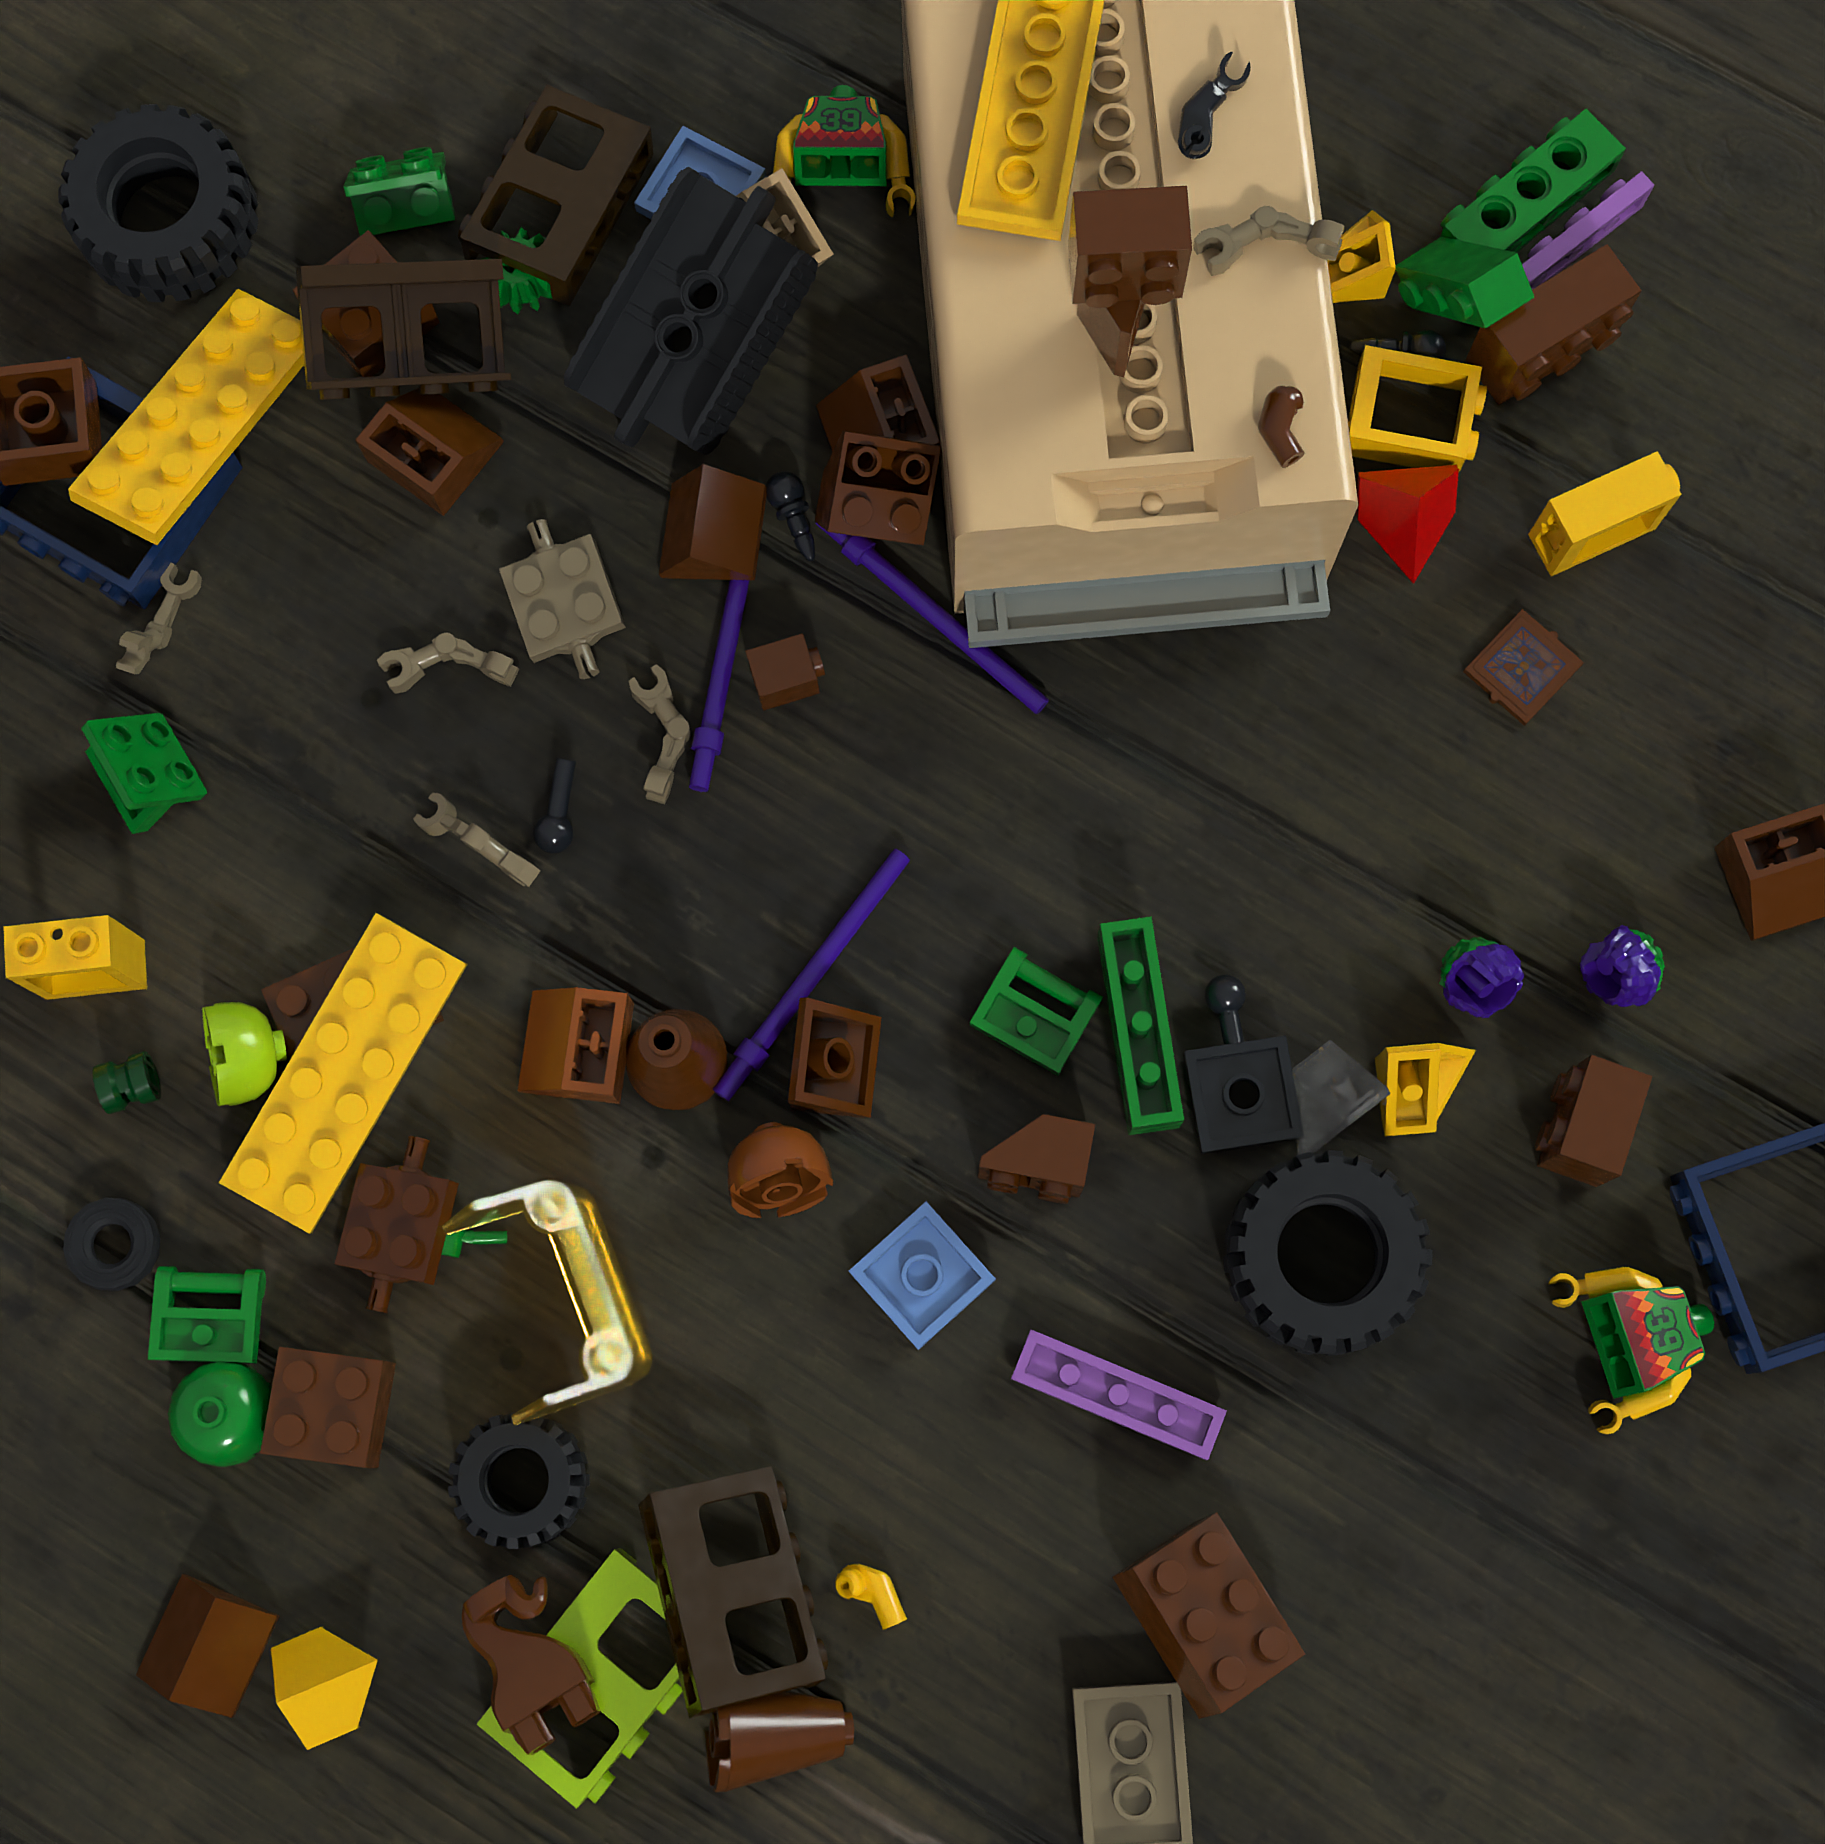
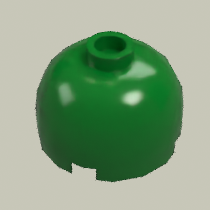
M214 1362L202 1365L185 1376L171 1396L168 1410L171 1435L181 1451L201 1464L229 1467L248 1462L261 1450L272 1386L269 1382H266L256 1369L248 1364Z

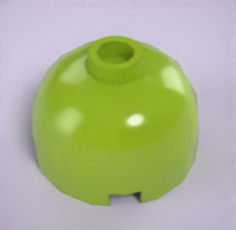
M223 1002L203 1007L204 1037L206 1049L209 1051L211 1064L209 1070L217 1105L232 1106L257 1099L268 1091L274 1082L277 1062L287 1060L282 1030L272 1031L267 1017L254 1006L241 1002Z

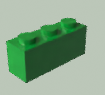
M1441 236L1395 265L1401 281L1398 284L1399 292L1409 307L1485 329L1535 298L1519 255L1516 252Z

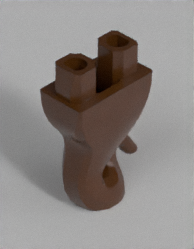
M508 1575L484 1587L463 1603L462 1626L469 1643L487 1660L493 1674L491 1706L498 1724L503 1732L513 1735L515 1741L527 1755H534L556 1740L543 1716L551 1709L560 1704L572 1727L585 1723L601 1711L595 1693L590 1686L595 1680L580 1655L573 1648L543 1634L507 1629L498 1625V1616L505 1609H508L514 1616L520 1619L528 1620L538 1616L547 1604L548 1581L545 1577L538 1578L534 1583L532 1595H527L519 1579L513 1575Z

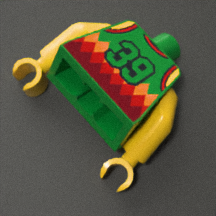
M848 85L836 86L831 90L830 96H812L808 98L803 114L796 115L779 132L773 173L783 168L790 182L792 178H795V186H887V179H891L892 188L889 190L886 199L887 213L890 217L894 216V203L892 200L902 197L908 201L909 215L912 214L916 196L913 189L906 185L905 177H910L906 138L903 132L887 115L879 113L875 98L871 96H858L855 89Z
M1630 1267L1585 1273V1279L1576 1280L1573 1276L1565 1273L1555 1275L1549 1281V1284H1556L1558 1282L1569 1284L1572 1288V1296L1568 1299L1553 1300L1551 1302L1553 1305L1565 1308L1571 1306L1578 1296L1588 1294L1590 1299L1581 1301L1613 1399L1623 1398V1401L1617 1404L1607 1400H1598L1590 1405L1588 1408L1589 1414L1596 1413L1602 1408H1610L1613 1412L1612 1422L1596 1430L1603 1434L1614 1433L1619 1430L1622 1425V1419L1631 1416L1635 1420L1673 1404L1691 1378L1690 1367L1704 1360L1705 1350L1700 1336L1707 1335L1714 1329V1318L1710 1309L1700 1303L1689 1306L1685 1291L1679 1286L1663 1287L1658 1278Z

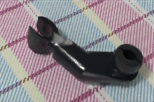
M1229 52L1221 60L1216 74L1217 77L1213 81L1208 80L1182 108L1178 145L1181 153L1187 158L1200 159L1210 152L1212 146L1213 113L1227 99L1226 93L1242 88L1251 71L1250 62H1248L1240 79L1232 80L1226 75L1225 67L1233 52Z

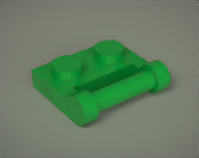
M1014 947L972 1017L969 1026L1059 1076L1099 1007L1103 996L1092 990L1086 993L1027 960L1028 954ZM1016 977L1024 980L1077 1010L1071 1021L1065 1019L1012 989L1010 986Z
M159 1266L154 1281L148 1360L257 1364L262 1299L266 1289L264 1269H246L244 1274L178 1272L176 1266ZM177 1293L242 1295L241 1309L174 1307V1298Z

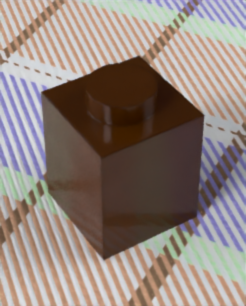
M803 633L745 651L763 711L820 694L817 677L825 675L824 667L817 646L808 649Z

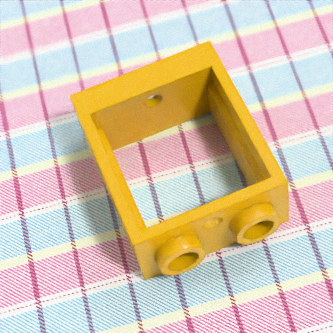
M1365 345L1357 368L1348 417L1352 456L1412 468L1457 464L1460 471L1465 460L1473 461L1478 445L1479 431L1471 430L1474 415H1481L1486 399L1487 386L1479 385L1482 367ZM1380 376L1462 391L1453 444L1370 428Z
M1658 451L1550 499L1528 534L1550 576H1554L1655 530L1681 496L1679 478L1673 467L1665 464Z
M109 915L3 926L6 978L46 1000L147 989L145 940ZM56 929H62V937L54 940L53 932Z

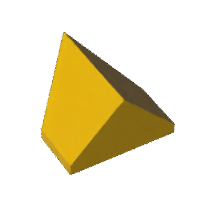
M1372 210L1342 234V244L1336 260H1328L1333 303L1382 299L1387 294L1396 269L1390 223Z
M1441 1043L1386 1047L1375 1058L1385 1136L1436 1132L1437 1120L1476 1050Z
M323 1626L271 1648L276 1704L307 1750L360 1728V1718L378 1661L376 1658L325 1630Z

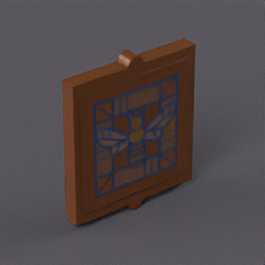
M1522 609L1463 672L1490 695L1489 701L1495 704L1498 702L1525 726L1576 673L1584 662L1557 639V632H1548Z

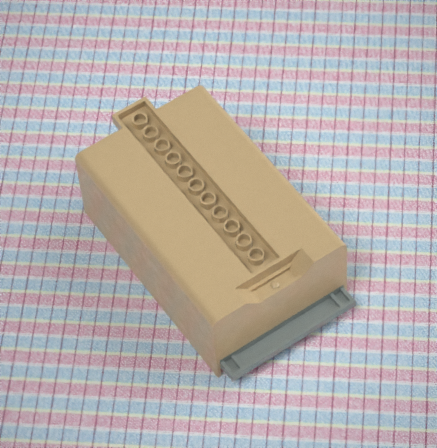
M901 0L904 84L937 435L941 446L940 467L954 614L964 613L965 602L969 648L1328 617L1330 604L1327 579L1358 507L1328 260L1312 254L1307 249L1306 244L1292 240H1277L1271 236L1262 240L1258 238L1243 247V254L1229 269L1222 274L1211 276L1208 271V260L1219 255L1221 251L1216 248H1208L1198 255L1194 251V238L1201 231L1226 224L1234 228L1250 219V215L1263 206L1273 207L1277 212L1287 213L1299 221L1312 225L1314 222L1322 220L1295 0H1105L1061 241L957 225L958 207L998 0ZM1233 52L1225 67L1226 75L1232 80L1240 79L1248 62H1250L1251 71L1242 88L1237 91H1228L1226 93L1227 99L1213 113L1212 146L1210 152L1200 159L1187 158L1181 153L1178 145L1182 108L1208 80L1213 81L1217 77L1216 74L1221 60L1226 54ZM1187 185L1192 253L1183 297L1174 298L1172 301L1161 305L1145 304L1124 378L1116 376L1110 370L1077 316L1078 304H1072L1068 238L1073 192ZM1278 386H1293L1299 389L1304 400L1303 408L1298 409L1297 414L1294 415L1290 430L1305 454L1297 462L1286 468L1281 467L1258 430L1265 398L1270 391Z

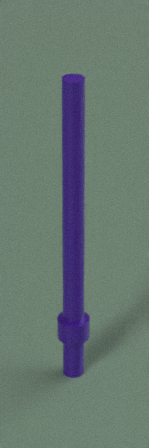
M816 523L819 528L843 547L841 553L856 566L860 564L865 566L1037 715L1047 705L1049 699L989 647L969 648L967 628L874 549L876 543L870 538L827 532Z
M750 580L729 581L701 727L695 728L691 747L695 751L689 788L695 791L708 792L715 756L721 754L724 733L720 729Z
M894 848L752 1038H744L733 1053L736 1059L713 1088L716 1094L729 1102L752 1070L755 1072L759 1071L770 1056L767 1050L799 1009L800 998L809 996L910 862V859L904 853Z

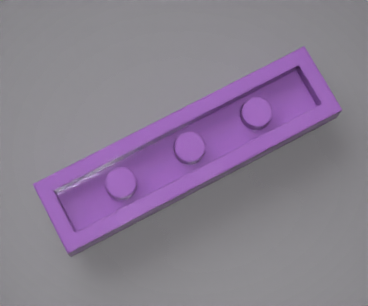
M1641 171L1627 183L1623 179L1616 181L1601 196V203L1591 211L1586 207L1582 208L1568 220L1564 226L1565 231L1555 239L1548 235L1538 242L1528 253L1529 259L1522 264L1531 289L1557 275L1644 206L1654 187L1651 180Z
M1034 1330L1029 1332L1011 1377L1013 1381L1206 1461L1210 1457L1227 1412L1225 1409Z

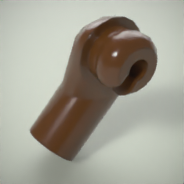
M1278 386L1269 392L1265 398L1258 423L1259 433L1282 468L1294 464L1305 454L1290 430L1294 415L1297 414L1298 409L1303 408L1304 404L1302 393L1293 386Z

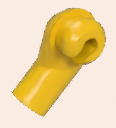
M862 1564L847 1565L838 1573L835 1579V1588L838 1594L845 1599L854 1598L873 1604L883 1630L907 1620L891 1578L887 1573Z

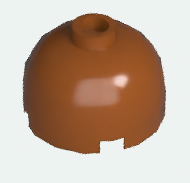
M777 1122L758 1126L753 1133L746 1136L735 1147L728 1162L727 1181L731 1206L739 1214L751 1218H762L760 1209L779 1207L777 1210L778 1217L790 1216L807 1210L827 1197V1184L833 1186L829 1161L824 1149L808 1132L792 1126H784Z

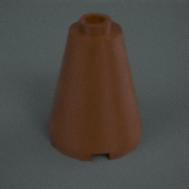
M683 1009L662 1011L646 1019L633 1033L626 1054L627 1074L636 1092L651 1105L669 1110H689L708 1101L715 1093L713 1088L724 1075L727 1067L726 1045L719 1030L704 1016Z
M789 1691L716 1709L710 1715L709 1731H705L707 1771L710 1786H714L713 1792H727L843 1757L845 1746L853 1745L854 1742L853 1715L851 1712L843 1711L840 1701Z

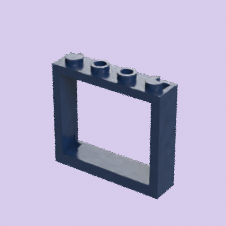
M87 367L97 383L99 408L125 422L144 399ZM233 452L160 543L152 545L129 579L6 509L23 484L4 486L0 481V535L3 536L6 530L20 538L17 543L34 556L44 559L46 554H49L61 561L58 567L72 578L84 583L87 577L101 584L99 591L117 604L125 606L130 601L145 610L162 586L160 578L170 563L177 564L243 467Z
M1825 1123L1670 1176L1673 1186L1670 1187L1672 1203L1680 1216L1685 1215L1692 1235L1689 1236L1690 1250L1696 1262L1700 1266L1704 1265L1712 1284L1708 1286L1709 1299L1716 1313L1719 1316L1724 1315L1731 1333V1336L1727 1337L1730 1353L1738 1366H1744L1746 1374L1764 1372L1825 1351V1331L1767 1351L1764 1350L1700 1183L1825 1141Z

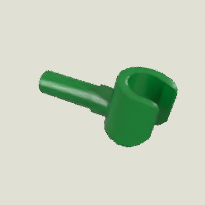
M448 1226L441 1255L459 1258L463 1242L473 1245L507 1244V1231L473 1232V1230Z

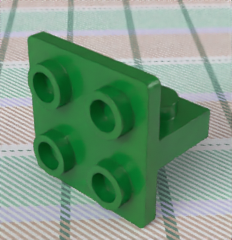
M420 147L403 152L404 159L385 162L384 156L378 155L357 160V167L350 169L343 188L345 196L351 198L360 236L368 230L372 235L455 220V212L444 169L446 164L444 152L432 153L431 147Z
M161 713L88 720L81 727L91 745L85 753L132 834L147 832L173 804L201 800L207 794V790Z

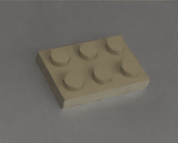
M1177 1682L1072 1688L1083 1844H1193L1181 1688Z

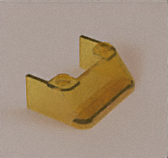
M554 1180L537 1182L473 1201L442 1225L446 1236L523 1212L526 1220L535 1230L548 1234L586 1336L579 1350V1364L586 1382L542 1396L511 1415L514 1426L632 1385L644 1378L652 1365L650 1345L596 1201L586 1189L578 1185Z

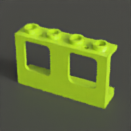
M621 1548L613 1550L546 1635L569 1645L580 1655L595 1680L590 1686L595 1693L600 1711L618 1726L619 1736L592 1772L585 1778H578L543 1749L534 1755H527L515 1741L512 1734L502 1731L493 1714L492 1706L477 1723L482 1730L576 1809L587 1798L596 1804L616 1778L609 1769L619 1756L623 1754L630 1760L649 1736L650 1732L643 1726L655 1710L665 1715L683 1692L682 1687L677 1683L679 1674L676 1664L658 1687L649 1690L641 1686L599 1650L598 1642L600 1637L631 1599L642 1600L665 1619L657 1582L635 1564L637 1561Z

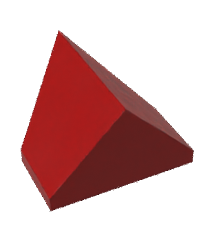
M1457 464L1358 472V507L1356 517L1413 584L1456 513L1459 471Z

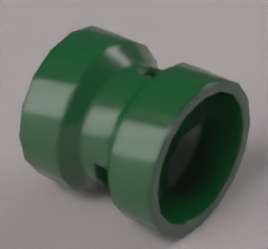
M146 1051L129 1055L126 1062L120 1065L108 1061L93 1067L92 1074L95 1091L102 1108L107 1114L125 1110L129 1102L139 1101L147 1104L161 1098L158 1073L151 1056Z

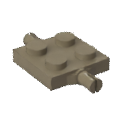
M536 520L539 530L534 522L527 526L536 552L526 559L499 569L528 655L535 663L556 654H572L579 678H590L588 671L594 677L600 671L597 668L590 647L603 636L626 628L596 541L591 534H588L565 544H554L547 520Z

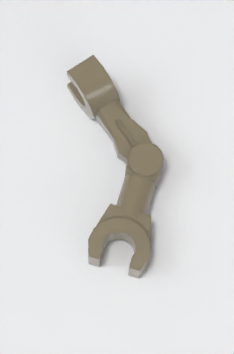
M1263 206L1252 213L1250 219L1234 228L1226 224L1201 231L1194 238V251L1197 255L1208 248H1216L1221 251L1219 255L1208 260V271L1211 276L1222 274L1229 269L1243 254L1244 246L1258 238L1262 240L1271 236L1277 240H1292L1306 244L1307 249L1315 256L1324 260L1335 261L1342 244L1341 236L1344 231V225L1332 220H1318L1312 225L1299 221L1287 213L1277 212L1273 207Z
M170 563L160 578L167 594L154 617V621L148 623L145 632L137 630L127 631L121 636L119 645L127 647L123 658L116 662L117 669L132 674H139L150 660L151 652L156 648L162 649L168 645L172 635L171 626L181 600L193 597L201 588L202 577L197 571L191 570L186 583L175 585L173 582L178 568L175 564Z
M450 633L438 635L432 640L433 643L415 652L411 647L385 652L377 659L379 666L384 672L391 670L393 667L402 666L401 674L387 681L394 693L409 690L425 675L423 669L440 661L454 660L459 664L471 665L480 669L491 679L510 687L519 671L518 667L512 665L513 659L498 652L489 651V653L478 650L465 640L455 638Z
M656 664L651 667L652 676L658 682L653 689H642L635 677L629 680L632 697L649 713H656L667 733L663 737L662 752L657 765L652 766L643 788L644 791H647L646 799L665 805L673 784L675 765L685 750V745L690 738L691 732L688 722L679 714L672 703L673 696L665 671Z
M432 793L428 799L438 806V810L434 816L427 819L416 814L413 820L421 829L432 836L442 835L449 830L460 837V840L465 845L498 866L515 882L523 887L525 885L530 887L540 872L537 867L504 847L474 823H471L469 826L457 819L455 806L442 794Z

